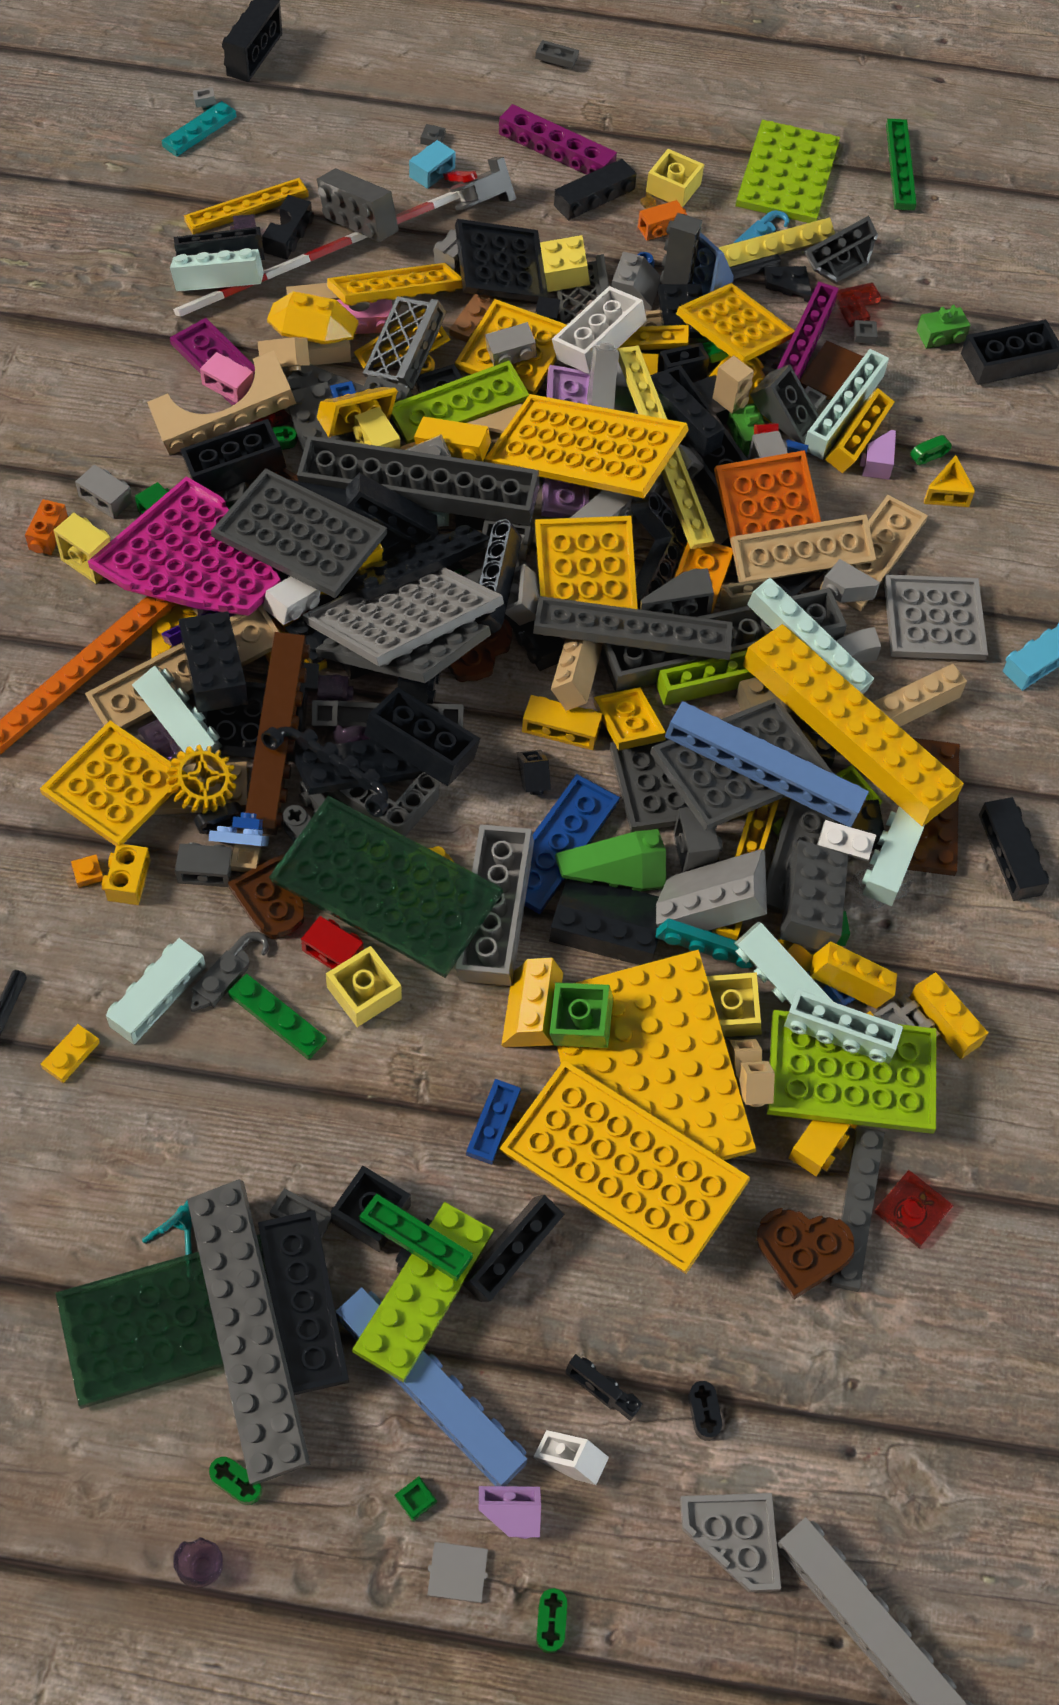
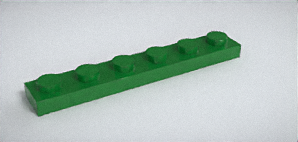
M887 118L886 133L894 209L915 210L917 203L907 119Z

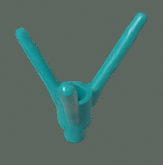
M186 1200L184 1205L179 1206L171 1218L144 1237L142 1242L147 1243L160 1233L163 1234L168 1231L172 1226L185 1232L187 1278L192 1279V1222L188 1201Z

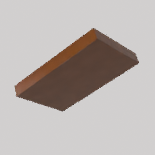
M826 340L800 379V383L804 390L809 386L827 396L826 400L831 401L864 356Z

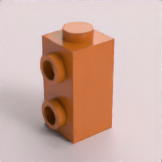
M677 200L639 211L638 229L646 241L668 235L666 231L670 220L674 221L677 213L687 215L686 210L681 207Z
M42 499L25 533L29 550L52 555L57 545L54 529L68 518L65 504Z

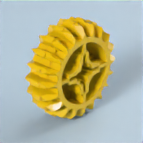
M200 744L196 746L195 751L190 746L186 748L185 753L179 751L177 758H173L170 762L172 767L167 769V774L170 776L167 777L166 784L172 785L168 791L170 794L177 793L174 802L182 800L183 809L187 808L188 805L192 806V813H195L200 808L201 812L205 814L208 811V807L212 812H215L218 806L224 807L226 805V800L232 798L233 794L231 792L236 789V784L233 782L237 779V776L231 773L234 770V765H226L229 758L224 757L221 759L219 757L221 754L220 750H217L215 754L212 753L211 745L207 746L205 751H203ZM196 763L194 771L182 775L184 767ZM207 765L211 766L215 771L209 769ZM199 773L200 776L206 780L204 785L203 782L200 781V779H197ZM221 784L219 792L207 796L209 787ZM188 788L194 789V791L196 792V794H194L193 792H191Z

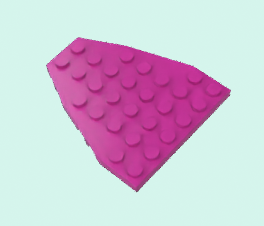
M187 476L88 560L90 569L124 590L196 609L218 612L228 611L232 614L250 616L264 603L266 590L281 582L273 567L212 537L211 530L229 509L221 496Z

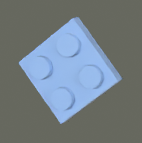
M217 826V831H209V841L268 847L269 836H262L263 830L243 828L242 834L237 833V828Z

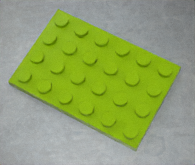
M762 120L735 206L766 214L775 210L782 211L788 215L789 219L806 223L817 221L840 137L792 125Z
M773 1010L770 1065L775 1072L774 1102L767 1105L768 1115L934 1134L936 1131V1028L898 1024L903 1026L896 1051L888 1064L885 1062H875L868 1056L860 1053L847 1052L843 1047L832 1043H822L815 1037L807 1034H796L790 1028L784 1027L789 1011Z

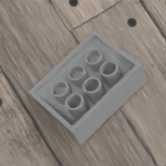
M760 849L669 876L656 903V925L659 927L665 920L670 918L709 931L766 915L765 851Z

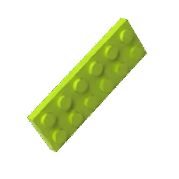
M509 360L395 402L391 418L405 443L408 444L415 442L414 435L423 416L467 423L523 403L529 396V393Z
M446 1202L442 1204L429 1226L473 1253V1259L459 1279L455 1281L419 1257L411 1254L352 1349L354 1354L403 1383L494 1234V1229Z

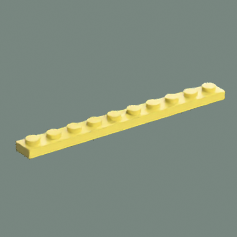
M639 346L618 348V362L638 414L667 419ZM677 447L661 472L690 549L712 546L715 540Z

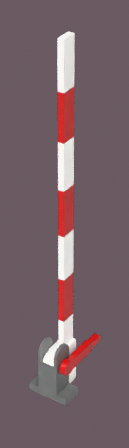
M504 157L488 159L490 171L478 176L476 171H448L443 173L445 180L461 183L452 186L449 193L397 214V225L452 201H461L455 208L456 210H462L497 195L500 201L510 202L515 200L516 196ZM354 232L264 270L262 282L365 239L367 236ZM254 285L224 287L173 310L176 316L181 317Z

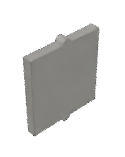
M434 1542L432 1564L428 1566L430 1579L427 1596L481 1603L484 1580L488 1578V1574L485 1572L488 1549Z

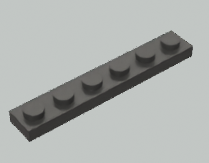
M861 1126L856 1128L841 1220L850 1228L853 1234L855 1254L842 1270L831 1276L830 1286L859 1292L885 1132Z

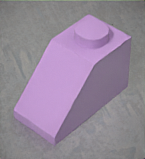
M890 430L867 445L866 452L861 453L859 466L863 467L862 476L890 479L894 466L895 430Z
M479 1486V1511L508 1537H519L522 1539L540 1537V1487Z

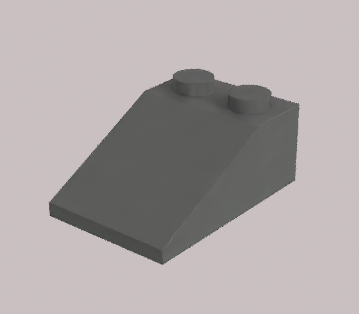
M790 364L769 372L750 393L754 404L763 416L772 423H778L779 429L795 442L802 444L805 442L808 430L819 415Z
M708 568L692 569L678 575L641 599L640 610L690 617L711 614L714 591Z

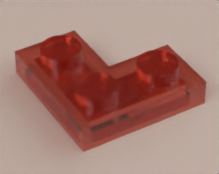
M871 282L838 290L835 303L849 327H853L855 320L870 321L871 316L866 306L879 304L881 295L874 283Z

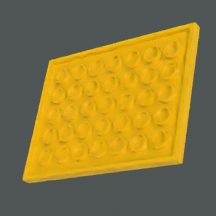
M699 949L576 982L579 984L610 985L614 998L608 1048L557 1046L561 1063L565 1060L722 1160L756 1152Z

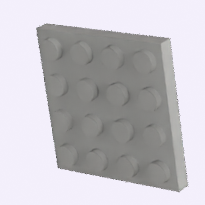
M885 575L884 589L891 657L962 660L987 659L988 650L979 578Z

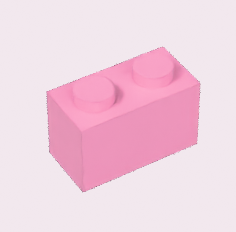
M218 352L200 368L202 385L235 403L239 402L247 394L254 380L253 371L248 367L242 366Z

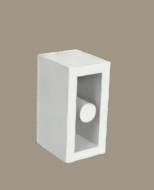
M290 576L266 590L263 608L285 625L291 620L298 619L301 614L309 609L312 610L317 607L320 602L321 591Z
M825 820L817 845L848 854L849 857L868 861L876 835Z

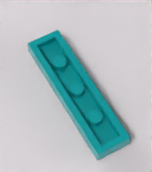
M220 101L162 140V147L177 157L236 118V110Z
M670 918L665 920L656 930L655 938L664 940L667 944L689 948L690 951L699 949L700 953L710 955L716 960L734 963L740 968H751L754 966L750 960L745 963L735 952L739 949L734 944L736 940Z

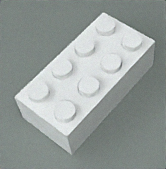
M609 286L552 338L557 360L590 375L594 346H600V343H609L618 349L647 321L643 300Z

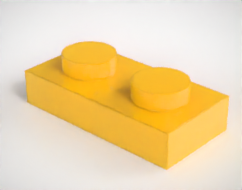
M77 1024L41 1063L42 1069L64 1083L100 1043L99 1038Z

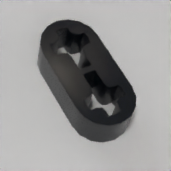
M230 802L226 803L224 807L218 806L215 812L209 809L205 814L199 813L194 818V822L200 834H209L210 830L217 831V826H232L233 817H241L243 810L240 803Z
M699 1381L690 1389L688 1394L689 1406L696 1435L704 1441H711L719 1435L722 1429V1419L714 1386L707 1381ZM699 1389H703L704 1394L710 1395L706 1399L705 1408L702 1406L701 1399L695 1398ZM704 1414H708L709 1422L716 1425L711 1433H708L706 1428H701L700 1426L705 1421Z

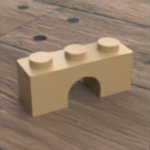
M756 1039L729 1040V1057L739 1092L745 1104L753 1107L773 1104L775 1072L769 1061H762V1049Z

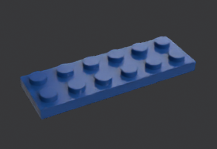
M578 774L575 775L533 833L534 848L525 899V906L538 914L542 913L566 879L561 877L555 854L590 844L618 805L620 797Z

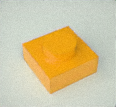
M96 854L71 861L78 888L102 882L103 875Z

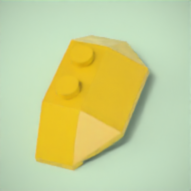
M295 291L274 302L267 317V322L281 336L308 338V341L320 344H331L345 339L352 340L359 324V320L337 300Z

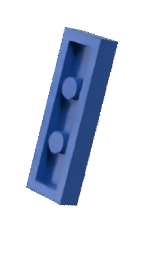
M498 1079L494 1080L467 1148L466 1156L491 1165L493 1164L520 1095V1087Z

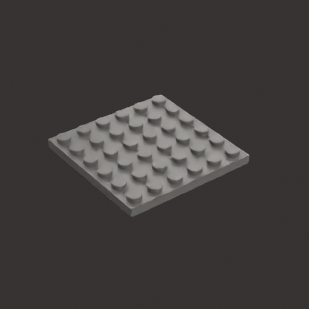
M442 568L370 601L351 591L302 616L308 626L375 665L384 666L401 655L410 654L413 649L421 645L430 644L435 638L443 634L452 633L455 628L463 624L472 623L475 618L483 614L492 613L495 611V608L503 605L504 601L501 594L447 568Z

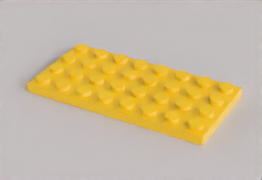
M529 394L485 457V462L539 470L540 477L645 498L689 429L687 423Z
M563 1060L500 1147V1151L684 1274H687L750 1181V1177L565 1060Z

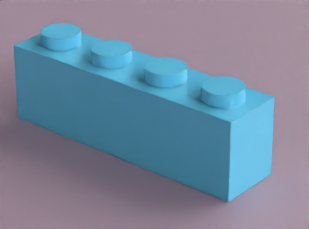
M1059 624L1054 629H1047L1040 638L1028 641L1018 652L1014 650L1006 657L1003 672L1022 691L1059 667Z

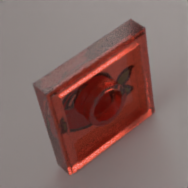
M908 1170L876 1208L874 1213L916 1247L920 1248L954 1205Z

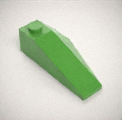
M658 829L635 831L555 854L562 878L589 883L594 881L606 882L612 887H618V885L629 886L635 891L663 889L666 882V849Z

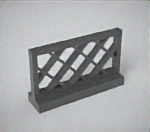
M604 254L596 255V261L587 262L588 270L593 269V272L589 275L590 285L595 288L591 292L584 290L586 286L570 288L574 291L569 296L562 293L564 290L557 291L558 299H560L561 323L566 324L571 319H574L581 309L584 310L587 307L586 304L590 300L594 301L609 287ZM579 293L585 296L581 302L574 299ZM569 303L576 306L571 311L565 309Z
M397 296L364 368L363 375L365 377H368V374L375 377L382 376L389 379L390 382L403 383L409 386L410 390H413L447 314L441 303L434 299H431L430 302ZM401 305H408L410 309L399 315L398 312ZM426 309L424 315L417 318L415 313ZM413 315L415 321L404 326L402 321ZM399 323L401 329L390 334L391 327ZM418 327L415 335L409 338L407 332ZM404 334L406 340L395 346L393 340ZM390 342L392 348L382 353V347ZM409 346L407 353L400 357L398 351ZM395 354L397 360L386 365L384 359ZM382 362L383 368L376 372L372 371L374 365ZM400 365L397 375H391L389 371Z

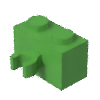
M952 305L951 309L948 310L941 307L937 312L922 314L917 332L927 349L964 342L971 325L962 308H956L955 305Z
M754 403L748 404L742 409L739 408L733 414L729 412L727 426L732 437L745 456L749 455L752 436L754 435V425L764 424L763 415L758 411Z

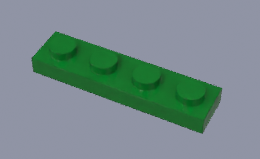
M247 973L228 991L230 998L307 1060L327 1042L325 1035Z
M377 1193L359 1216L361 1222L455 1281L459 1279L473 1259V1253Z

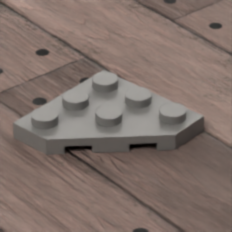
M772 1493L680 1497L682 1530L748 1592H775L781 1590Z

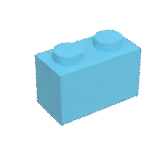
M436 140L409 160V177L425 188H430L444 177L443 173L451 172L455 169L456 152Z

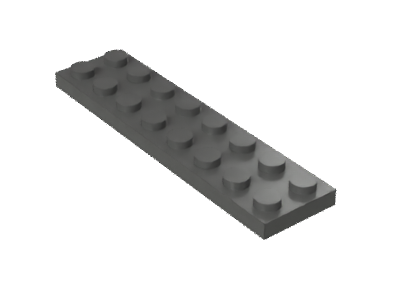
M539 596L533 633L544 636L586 640L594 643L600 642L617 646L659 650L667 653L674 652L690 656L730 660L732 622Z

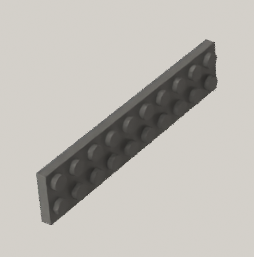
M238 1179L191 1197L187 1201L249 1483L257 1485L311 1464L245 1184L242 1180Z

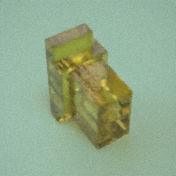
M646 192V197L640 199V204L644 208L656 206V200Z

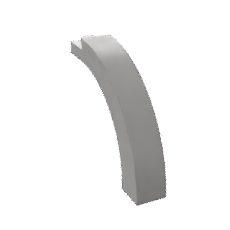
M875 627L850 633L836 641L859 664L876 661L881 649ZM800 719L803 731L818 734L804 720Z

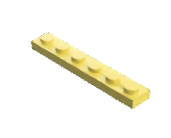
M829 217L722 246L719 249L724 253L729 267H733L774 254L781 255L814 246L834 235L835 231Z

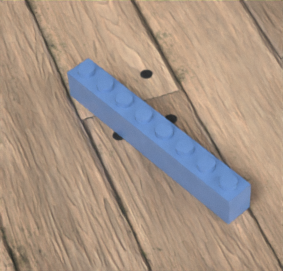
M684 701L681 702L670 721L665 735L666 738L848 827H851L869 793V791L857 784L838 777L834 773L828 772L809 761H805Z
M361 1287L335 1311L337 1321L358 1341L381 1301L372 1291L367 1293ZM422 1351L404 1383L391 1376L494 1486H506L526 1466L527 1458L525 1455L527 1453L516 1440L511 1442L503 1434L505 1429L495 1418L488 1419L483 1413L484 1407L473 1396L469 1399L461 1391L463 1386L459 1380L453 1375L448 1377L441 1370L443 1365L433 1354L428 1356Z

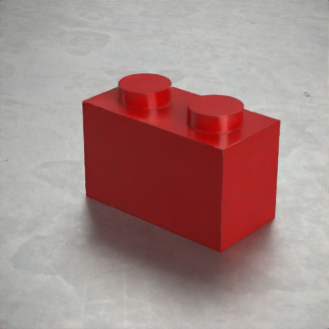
M322 916L317 918L301 938L302 951L330 969H334L364 950L363 942L358 935L352 932L347 933L341 929L337 922L332 919L326 920Z

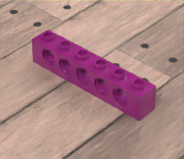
M514 104L499 117V135L585 175L616 162V151Z
M818 281L777 369L790 364L800 381L833 311L839 288Z

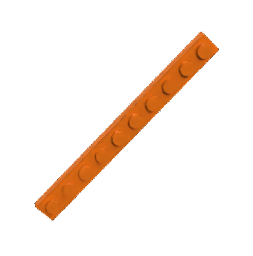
M146 596L0 719V755L176 606L177 603Z

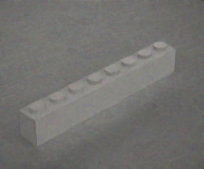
M805 1517L777 1543V1551L908 1705H973L969 1700H963L955 1691L957 1689L955 1683L945 1673L941 1674L935 1668L932 1656L923 1647L918 1648L910 1639L912 1635L908 1628L902 1622H896L888 1613L890 1611L884 1600L877 1595L874 1597L866 1586L868 1584L865 1578L858 1571H852L845 1563L846 1558L835 1545L830 1546L823 1537L825 1535L823 1530L815 1521L810 1522Z

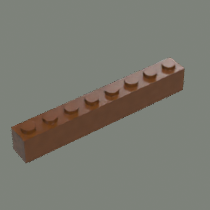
M282 632L274 633L245 813L257 814L256 819L263 820V834L277 835L278 828L283 826L284 819L283 813H281L282 803L286 804L288 789L284 787L285 780L290 779L292 765L288 764L289 755L294 753L295 740L290 737H284L283 744L276 750H271L263 744L261 735L269 727L277 729L287 726L298 730L299 716H296L297 707L302 706L303 692H300V685L305 683L307 669L303 668L304 660H308L310 656V645L307 644L305 635Z

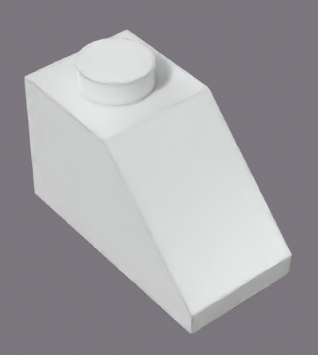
M546 1430L534 1455L537 1461L574 1480L593 1485L597 1484L609 1458L588 1439Z

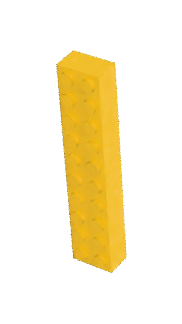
M781 624L748 647L743 666L921 826H924L956 801L964 783L785 625Z

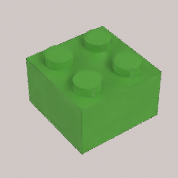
M555 982L549 1033L554 1046L608 1048L614 998L610 985Z

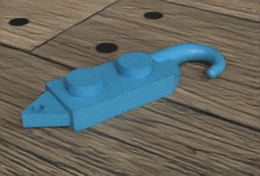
M771 211L760 221L757 220L734 243L774 233L776 228L771 221L775 218L783 219L785 221L784 227L789 225L790 219L782 211Z

